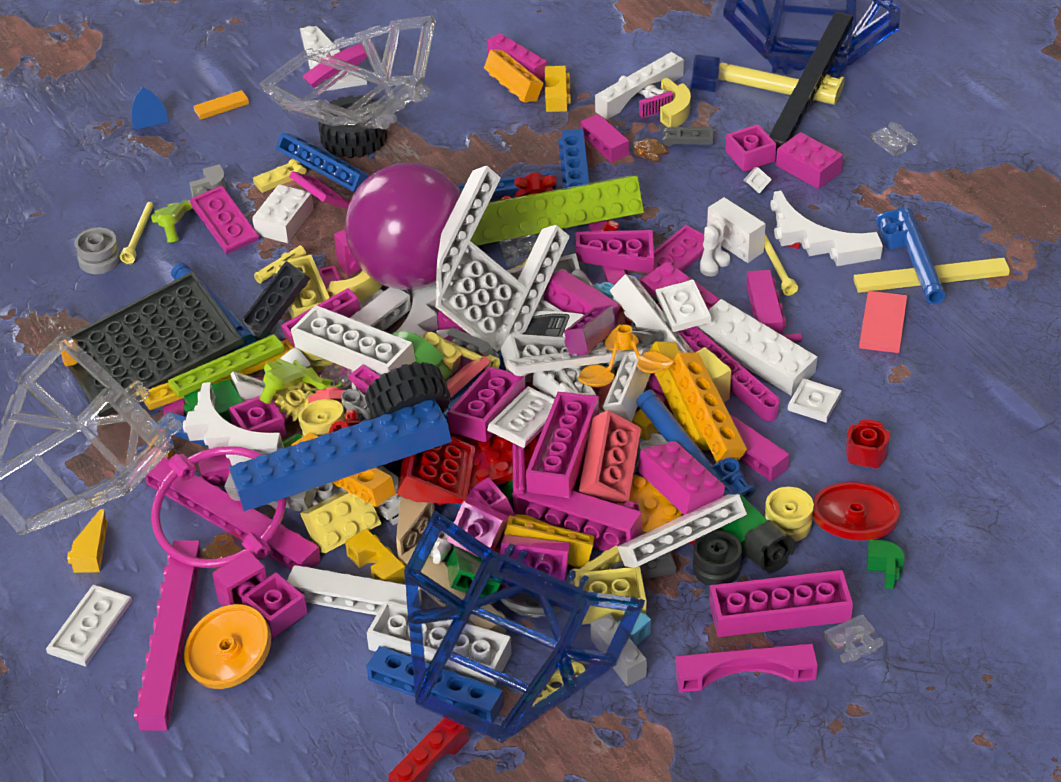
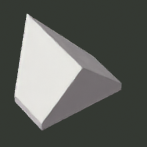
M234 371L231 373L233 385L243 402L262 394L266 385L262 380Z

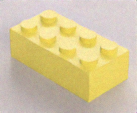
M312 255L287 260L311 278L288 308L292 319L330 298ZM285 261L274 263L275 274L279 271V269L282 267Z

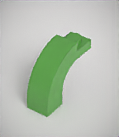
M407 331L393 333L394 336L412 342L415 362H427L435 365L440 369L445 381L452 374L442 361L444 356L428 341Z

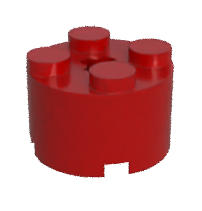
M864 419L860 420L856 425L853 423L849 427L846 455L850 464L879 468L886 460L890 432L888 429L886 431L883 428L882 423Z

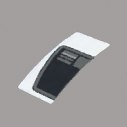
M535 311L526 331L522 334L565 337L564 331L584 315L559 311Z

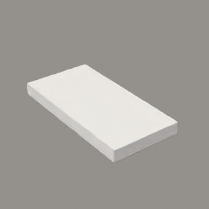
M527 387L488 425L487 430L525 448L543 430L554 398L531 387Z
M92 585L46 648L47 654L86 667L132 603L131 597Z

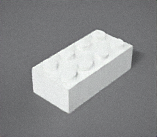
M509 333L500 348L505 367L507 360L569 352L565 346V338ZM589 365L581 366L579 370L582 371L585 367ZM526 373L525 382H533L534 373Z

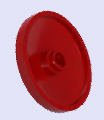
M844 482L830 485L818 492L813 500V518L815 522L828 533L850 540L877 539L891 533L899 523L900 506L897 500L887 491L870 484Z

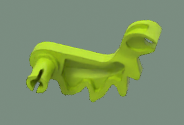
M183 200L182 202L168 204V207L155 210V214L151 215L153 223L158 222L159 226L164 227L168 243L179 240L175 224L193 207L190 204V200Z
M276 358L275 363L266 362L264 366L266 373L263 377V382L266 385L259 399L266 404H271L277 390H283L301 382L310 383L319 390H326L327 387L340 388L342 382L340 381L338 385L331 386L333 380L318 377L313 368L306 369L297 360H294L292 364L286 360Z

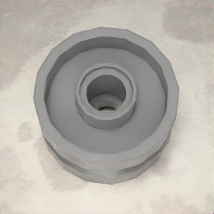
M101 227L91 228L80 233L75 239L78 262L83 271L95 275L104 274L118 266L120 253L117 247L116 235L113 231Z

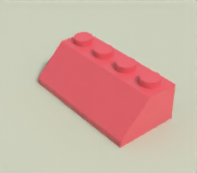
M609 410L592 418L579 492L604 501L625 503L629 501L641 432L639 426Z

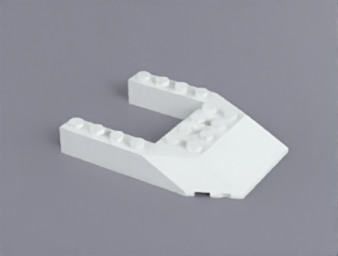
M484 166L472 171L441 233L437 259L436 308L471 336L488 342L498 352L509 333L522 334L526 331L570 236L557 225L542 229L518 280L470 241L501 179L488 166Z

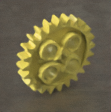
M301 382L283 390H277L273 397V400L276 401L274 404L276 407L280 406V413L286 412V418L290 415L293 416V421L295 422L300 410L309 404L308 396L316 394V391L319 389L310 383Z

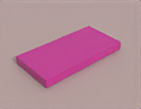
M223 186L190 199L191 206L225 254L259 240V235Z
M685 225L654 250V270L668 261L684 272L702 257L704 252V234Z

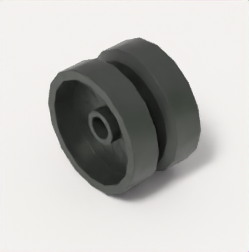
M714 530L697 538L693 544V573L695 577L703 584L709 586L733 583L738 578L741 570L742 550L739 540L731 533L722 530Z

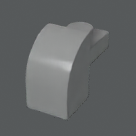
M220 164L202 169L204 178L189 182L192 198L219 186H223L226 190L224 171Z

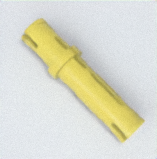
M299 245L289 253L285 252L281 255V258L254 273L256 281L261 284L275 275L274 263L306 256L305 249Z

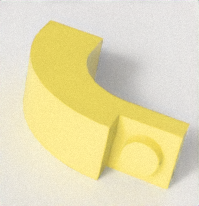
M666 77L661 80V90L671 91L674 94V100L660 107V122L667 127H678L690 115L691 95L684 83L677 86Z
M362 271L351 279L330 282L327 293L331 298L349 288L356 295L359 302L374 295L383 284L375 281Z

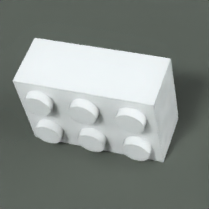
M278 184L252 217L254 230L259 236L289 243L314 210L312 194Z
M725 197L708 207L707 226H711L715 219H722L725 223L724 240L721 246L747 263L764 253V222Z

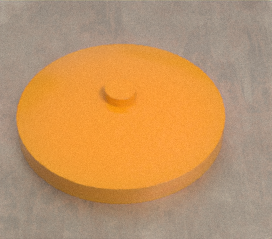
M227 605L210 612L196 624L186 641L184 661L188 672L198 683L212 689L230 688L246 681L262 666L271 646L270 627L257 610L247 605Z

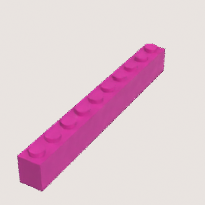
M651 373L644 392L653 390L665 397L655 373ZM666 399V408L673 414ZM730 414L747 448L739 460L771 482L784 473L789 466V454Z
M160 455L143 470L147 485L158 491L164 479L172 471L168 465L171 459ZM195 474L189 480L182 481L177 477L165 494L167 497L244 541V537L249 533L257 532L261 537L272 522V519L266 514L260 513L255 509L244 511L240 501L231 499L221 488L208 483L203 477H198ZM280 523L274 535L267 542L271 549L268 556L290 570L293 569L294 565L314 568L321 561L319 547L316 543L304 539L297 532H292L282 523Z
M173 540L172 546L179 552L194 558H202L199 541ZM167 554L168 566L164 567L165 582H162L160 587L161 599L157 601L158 616L154 617L153 620L154 634H151L149 639L151 649L150 652L146 653L147 668L142 672L143 687L139 688L138 691L139 706L135 707L134 720L138 721L140 730L168 731L199 573V567L181 563L169 554Z

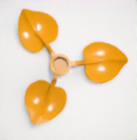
M619 324L605 340V347L613 351L609 366L607 368L601 365L587 366L580 372L577 378L583 384L593 387H601L611 383L614 380V374L610 371L612 370L618 350L634 349L635 355L639 359L637 367L646 373L661 372L671 367L674 362L657 352H645L641 356L637 349L639 339L633 334L632 327Z

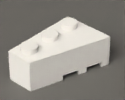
M563 368L562 371L548 370L542 374L534 373L532 385L551 398L555 399L558 391L596 396L591 386L583 384L578 380L577 377H579L581 372L579 368Z

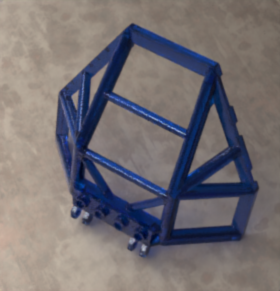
M726 0L723 16L769 61L772 66V73H776L778 68L782 69L783 74H787L788 68H793L794 70L805 69L815 51L799 49L792 45L817 47L820 41L777 37L783 12L833 16L836 11L853 15L852 27L827 74L835 73V78H839L840 72L846 66L853 64L899 30L901 5L892 4L893 0H873L857 26V0H846V10L785 5L786 0H775L771 20L762 0H752L757 14L742 0ZM880 6L888 10L885 14L871 22ZM736 8L766 38L765 44L735 14ZM889 22L886 28L855 50L857 44Z
M434 510L404 570L415 703L426 710L503 743L617 665L642 611L645 600L633 596L625 597L586 591L585 588L589 581V577L586 575L581 578L578 587L574 586L572 582L575 580L576 571L571 569L566 580L563 581L523 563L528 553L525 549H522L519 553L517 560L511 559L515 551V545L511 543L508 545L504 555L497 553L447 519L446 516ZM441 532L482 559L463 600L421 572ZM489 577L510 586L480 598ZM418 587L446 606L420 610ZM524 592L540 600L555 640L480 607ZM551 605L571 613L563 632H561ZM590 606L625 611L606 652L571 647ZM471 614L554 649L529 685L453 651ZM453 620L429 667L426 668L422 624ZM448 659L524 692L500 726L430 695ZM571 661L591 664L593 666L576 676ZM559 668L564 685L532 706Z

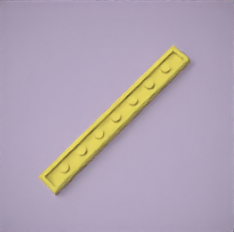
M1005 258L934 266L941 283L1007 276L1010 272ZM914 268L854 275L853 279L858 293L921 286Z

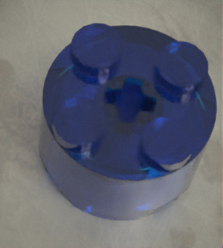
M695 55L691 76V89L715 92L716 82L714 81L719 76L720 57Z

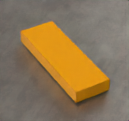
M240 90L194 105V111L202 120L248 105L249 99Z

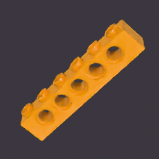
M678 352L673 359L674 364L670 369L716 462L718 463L725 458H733L739 461L747 448L699 353Z
M310 432L291 444V446L302 441L317 438L318 436ZM377 468L332 482L337 487L347 490L350 494L361 498L364 502L370 503L375 507L396 494L392 476Z

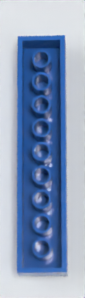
M432 399L411 407H404L389 414H383L368 421H362L350 427L341 428L329 434H323L308 441H302L287 448H281L266 455H260L245 462H239L230 466L229 470L244 511L452 441L447 420L436 400Z

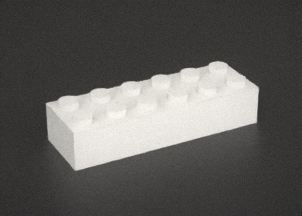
M722 299L708 310L711 315V322L696 326L740 365L790 396L796 392L803 378L808 380L816 372V355Z
M317 305L291 329L296 348L353 371L363 364L380 376L383 373H388L395 367L399 368L404 364L410 365L416 361L412 342Z
M389 600L384 601L367 631L368 647L371 651L376 652L379 646L387 649L390 648L406 656H413L417 660L432 663L442 669L454 671L464 677L474 678L478 682L489 686L496 685L512 654L510 636Z

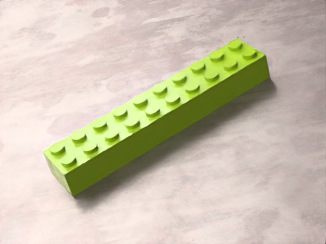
M630 175L488 203L471 238V242L477 246L538 234L542 229L554 225L563 229L644 213L638 176Z

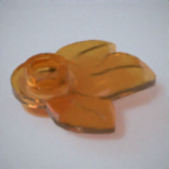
M652 138L637 141L633 145L634 153L637 156L645 157L647 160L654 162L659 161V155L668 154L669 151L664 145L658 144V140Z
M221 533L213 539L211 544L203 548L201 559L224 558L242 551V548L234 544L231 535ZM222 541H227L224 545L219 544Z

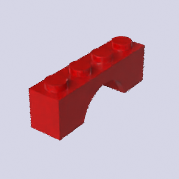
M449 712L388 774L389 782H425L430 770L442 756L449 753L455 756L469 741L468 723Z

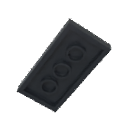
M286 260L242 318L241 322L259 339L266 338L311 278Z

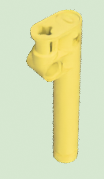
M723 62L720 64L717 73L718 80H726L727 82L786 95L792 94L799 81L796 78L732 64L729 65ZM826 74L813 100L836 105L844 87L845 77L839 79Z

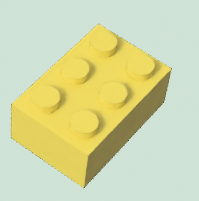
M347 490L300 513L312 541L317 544L319 552L327 553L344 544L346 540L365 529L369 531L381 524L374 506L350 494Z
M640 567L573 573L574 595L579 625L591 624L608 614H611L615 621H622L637 610L646 614V597Z

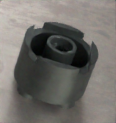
M767 520L755 529L749 530L745 535V555L760 569L768 573H774L782 569L788 563L786 559L789 554L793 555L795 551L794 539L771 520Z

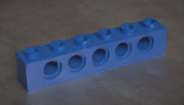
M583 129L562 130V137L558 138L559 148H562L559 149L562 182H566L563 183V188L589 184Z
M281 133L276 150L353 192L370 176L366 172L297 135Z
M379 646L367 664L368 680L490 725L493 724L504 705L503 690L496 686H489L478 682L474 678L464 677L454 671L442 669L432 663L417 660L413 656H406L390 648L387 649Z

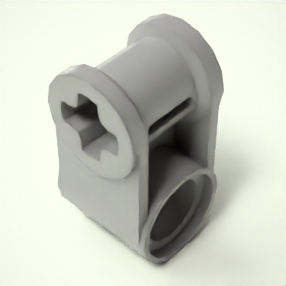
M348 389L342 393L341 399L344 414L348 410H355L358 413L359 422L372 419L364 394L354 389Z

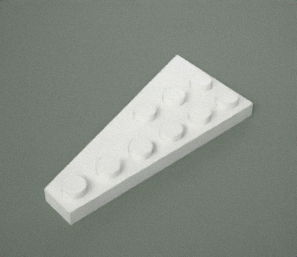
M317 26L300 28L310 70L332 55L341 52ZM355 67L347 75L341 72L330 82L325 79L315 87L316 92L366 85L367 79Z

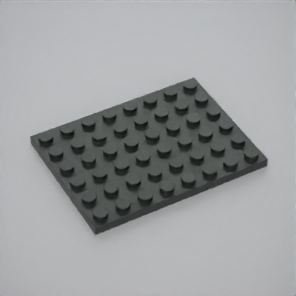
M193 271L64 337L73 338L78 342L79 361L75 365L67 367L100 420L140 399L141 392L168 383V380L200 367L244 344L238 332ZM59 340L53 344L62 357L61 342Z

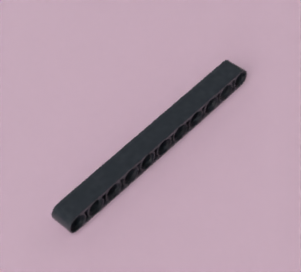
M839 11L834 13L769 135L776 143V151L794 137L852 27L853 15Z

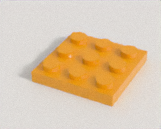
M634 474L629 501L639 503L643 534L683 516V513L644 477ZM617 502V505H622L625 502Z

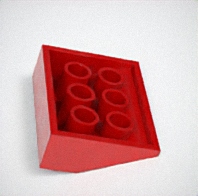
M451 437L452 442L403 458L396 494L415 502L462 504L463 501L467 500L475 446Z

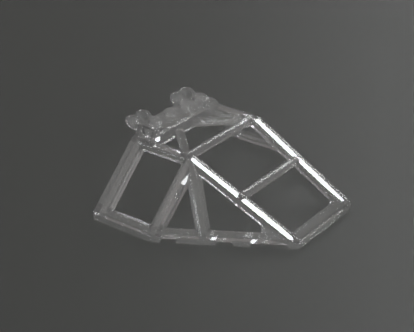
M433 15L397 19L391 21L389 26L382 28L379 25L355 33L353 38L346 40V37L334 40V44L315 51L313 48L304 50L259 84L262 90L284 111L330 126L361 125L364 128L387 129L391 123L397 120L395 112L404 109L408 102H421L424 97H428L431 94L429 88L422 86L425 78L435 19ZM421 28L413 75L391 77L400 30ZM388 32L381 62L371 38ZM361 42L374 72L334 58L330 52ZM309 59L340 70L303 99L275 85ZM347 74L378 84V86L348 109L330 104L327 100H314ZM385 89V95L378 101L362 107Z
M62 331L18 377V388L16 393L11 395L0 423L3 425L0 431V480L33 460L67 500L24 519L0 491V513L13 529L22 536L127 495L174 447L171 436L179 432L182 423L179 420H175V416L171 413L164 415L157 422L139 403L144 401L150 393L147 387H143L141 381L136 380L125 389ZM64 350L105 387L76 418L35 381ZM29 391L56 417L20 412L27 392ZM107 403L119 413L117 415L93 418ZM127 422L131 426L126 466L114 456L89 427ZM15 423L58 430L6 462L1 460ZM81 431L120 474L75 495L40 455ZM139 434L148 446L135 458Z

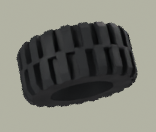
M353 95L345 98L339 97L338 100L330 101L329 105L326 104L319 113L318 124L321 143L327 151L334 155L337 154L339 157L347 156L348 158L358 156L359 158L366 154L368 156L373 151L379 150L380 146L387 139L385 110L376 100L373 101L372 98H364L360 95L358 97H353Z
M414 362L410 365L404 364L399 368L391 369L388 373H383L380 375V378L372 382V385H369L365 395L372 419L432 399L436 400L442 413H444L449 406L451 398L440 369L427 362Z

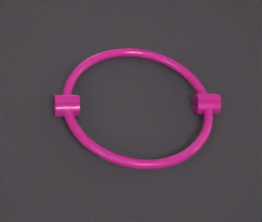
M237 446L211 448L189 458L183 453L175 454L168 464L172 471L160 485L154 498L151 512L153 531L163 550L177 561L199 568L223 567L249 551L258 560L266 558L271 550L267 542L274 535L282 521L287 497L278 500L273 520L261 537L257 532L249 533L244 537L242 543L245 549L224 558L199 559L179 552L166 539L160 523L161 505L167 490L177 477L182 481L191 479L197 470L194 464L219 455H240L254 459L262 454Z

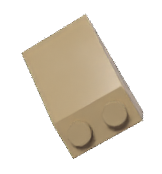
M401 497L396 536L398 560L402 554L419 543L422 544L424 542L426 528L435 520L434 503L415 502Z

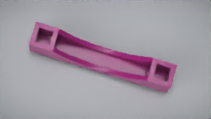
M799 644L796 646H776L763 649L754 648L751 650L675 656V673L679 693L702 691L719 678L740 672L771 673L792 682L816 680L817 661L813 645Z

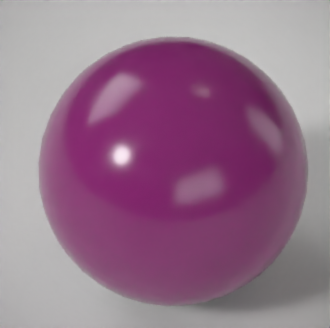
M420 163L392 164L374 172L357 188L346 212L345 234L348 247L356 263L372 279L391 288L419 290L435 285L441 233L462 193L461 189L443 172Z

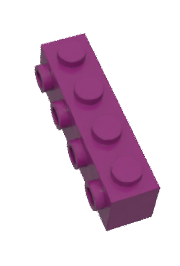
M612 305L592 308L564 331V342L566 348H568L569 355H587L591 349L596 348L597 344L603 342L617 327Z

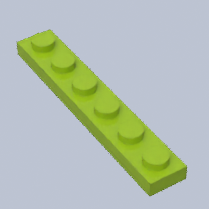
M273 334L168 380L169 387L178 397H182L200 389L202 383H214L231 375L232 371L239 372L284 352V345Z

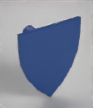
M141 87L135 96L131 110L134 130L168 123L167 113L160 99L150 90Z

